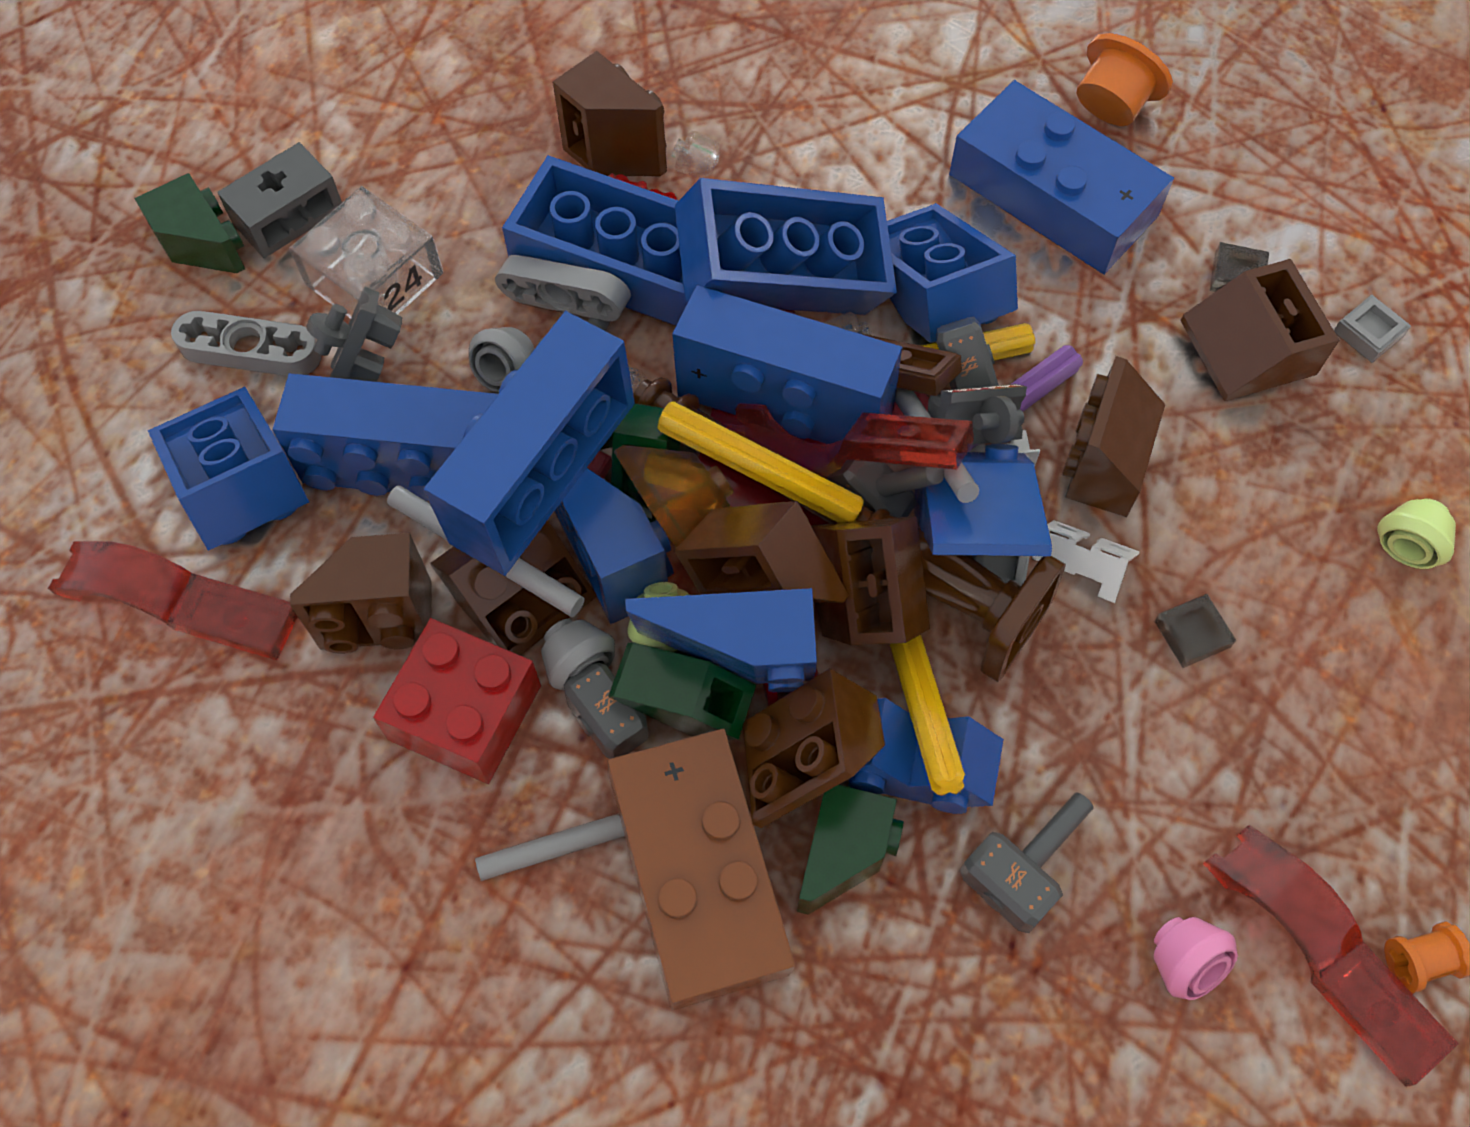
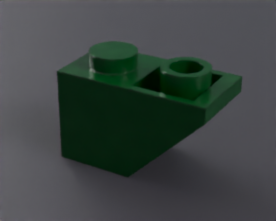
M189 173L134 198L171 262L231 273H239L245 270L236 251L244 247L236 229L230 220L220 223L217 217L223 215V211L209 187L200 191Z
M631 642L627 643L608 697L692 737L724 728L728 740H739L756 685L709 661Z

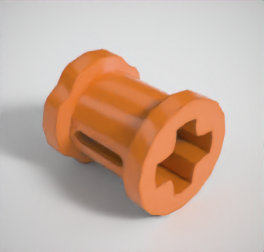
M1447 921L1433 926L1431 933L1408 940L1402 936H1395L1385 942L1384 952L1388 968L1395 981L1407 993L1421 992L1426 988L1427 982L1449 975L1459 979L1470 976V943L1459 927L1451 925Z

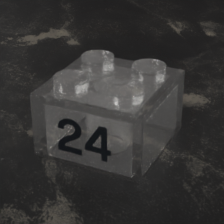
M363 186L358 188L289 247L305 285L332 305L338 304L346 308V315L351 318L364 286L380 292L378 305L398 315L444 273L433 236Z

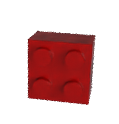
M430 618L374 714L373 719L389 741L489 785L535 699L541 683L532 660Z

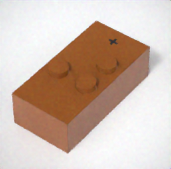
M725 729L715 730L608 759L609 778L671 1011L789 976L796 966Z

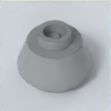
M516 328L484 329L478 332L469 344V364L474 376L483 386L499 393L500 386L505 377L511 371L518 370L535 348L528 336Z
M564 619L554 624L544 636L545 643L541 649L549 684L555 689L564 691L565 682L592 663L600 662L609 667L615 657V640L611 635L585 620L572 621L571 619Z

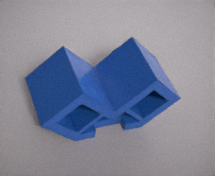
M887 698L877 699L885 746L853 777L847 779L849 780L848 786L850 788L930 804L937 810L952 814L966 813L967 807L993 806L1003 738L969 716L947 718L965 773L963 779L964 788L957 794L949 792L940 796L931 790L910 713Z

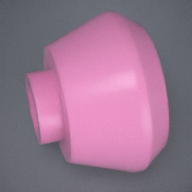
M1180 917L1174 918L1162 926L1154 938V943L1157 945L1154 951V960L1168 992L1173 997L1195 1000L1208 994L1227 977L1237 961L1238 954L1234 936L1196 917L1185 920Z

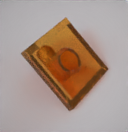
M622 445L614 451L646 505L676 548L712 509L731 507L726 498L733 494L734 491L718 466L715 465L707 470L694 452Z

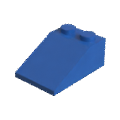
M937 203L887 221L897 293L890 297V300L904 322L930 343L935 342L937 328L973 316L980 324H989L1002 315L1018 310L1015 254Z
M242 387L147 430L179 502L208 551L220 545L237 542L247 532L271 520L284 519L293 514L298 507L309 503L287 456L246 387Z
M989 444L985 446V452H964V446L952 447L979 487V495L969 503H963L958 500L945 478L939 484L915 490L917 504L914 507V516H917V522L921 531L924 532V537L933 555L1051 556L1052 543L1034 463L1024 453H1018V446ZM916 451V466L933 462L927 451Z
M586 468L554 512L611 625L628 617L625 599L637 598L644 593V589L647 586L658 582H668V577L674 575L667 552L671 551V545L659 520L650 523L638 502Z
M812 588L625 599L626 612L639 634L695 658L709 661L753 683H768V691L792 692L804 685L803 681H810L815 678L817 656Z

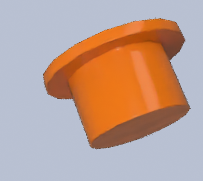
M1113 33L1098 34L1088 44L1087 57L1091 67L1078 85L1076 95L1080 103L1097 118L1116 126H1128L1133 123L1146 101H1160L1171 91L1173 79L1168 67L1155 53L1143 44L1129 37Z

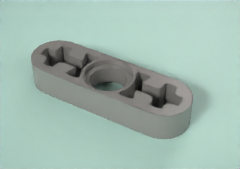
M510 255L495 277L498 288L507 297L516 302L561 312L566 310L571 314L605 321H616L631 298L627 285L611 273L521 255Z
M191 311L180 316L174 322L171 329L172 339L183 357L195 363L288 376L289 373L307 375L314 371L321 361V355L314 351L316 339L302 325L206 311ZM202 332H207L208 336L201 334ZM252 335L260 338L257 346L250 351L237 352L234 350L237 341L245 336ZM190 338H196L195 342H191ZM303 345L304 350H296L298 346ZM286 352L294 353L293 356H288Z

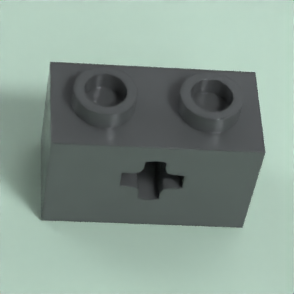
M300 142L217 192L232 224L263 258L268 257L344 208L332 175Z

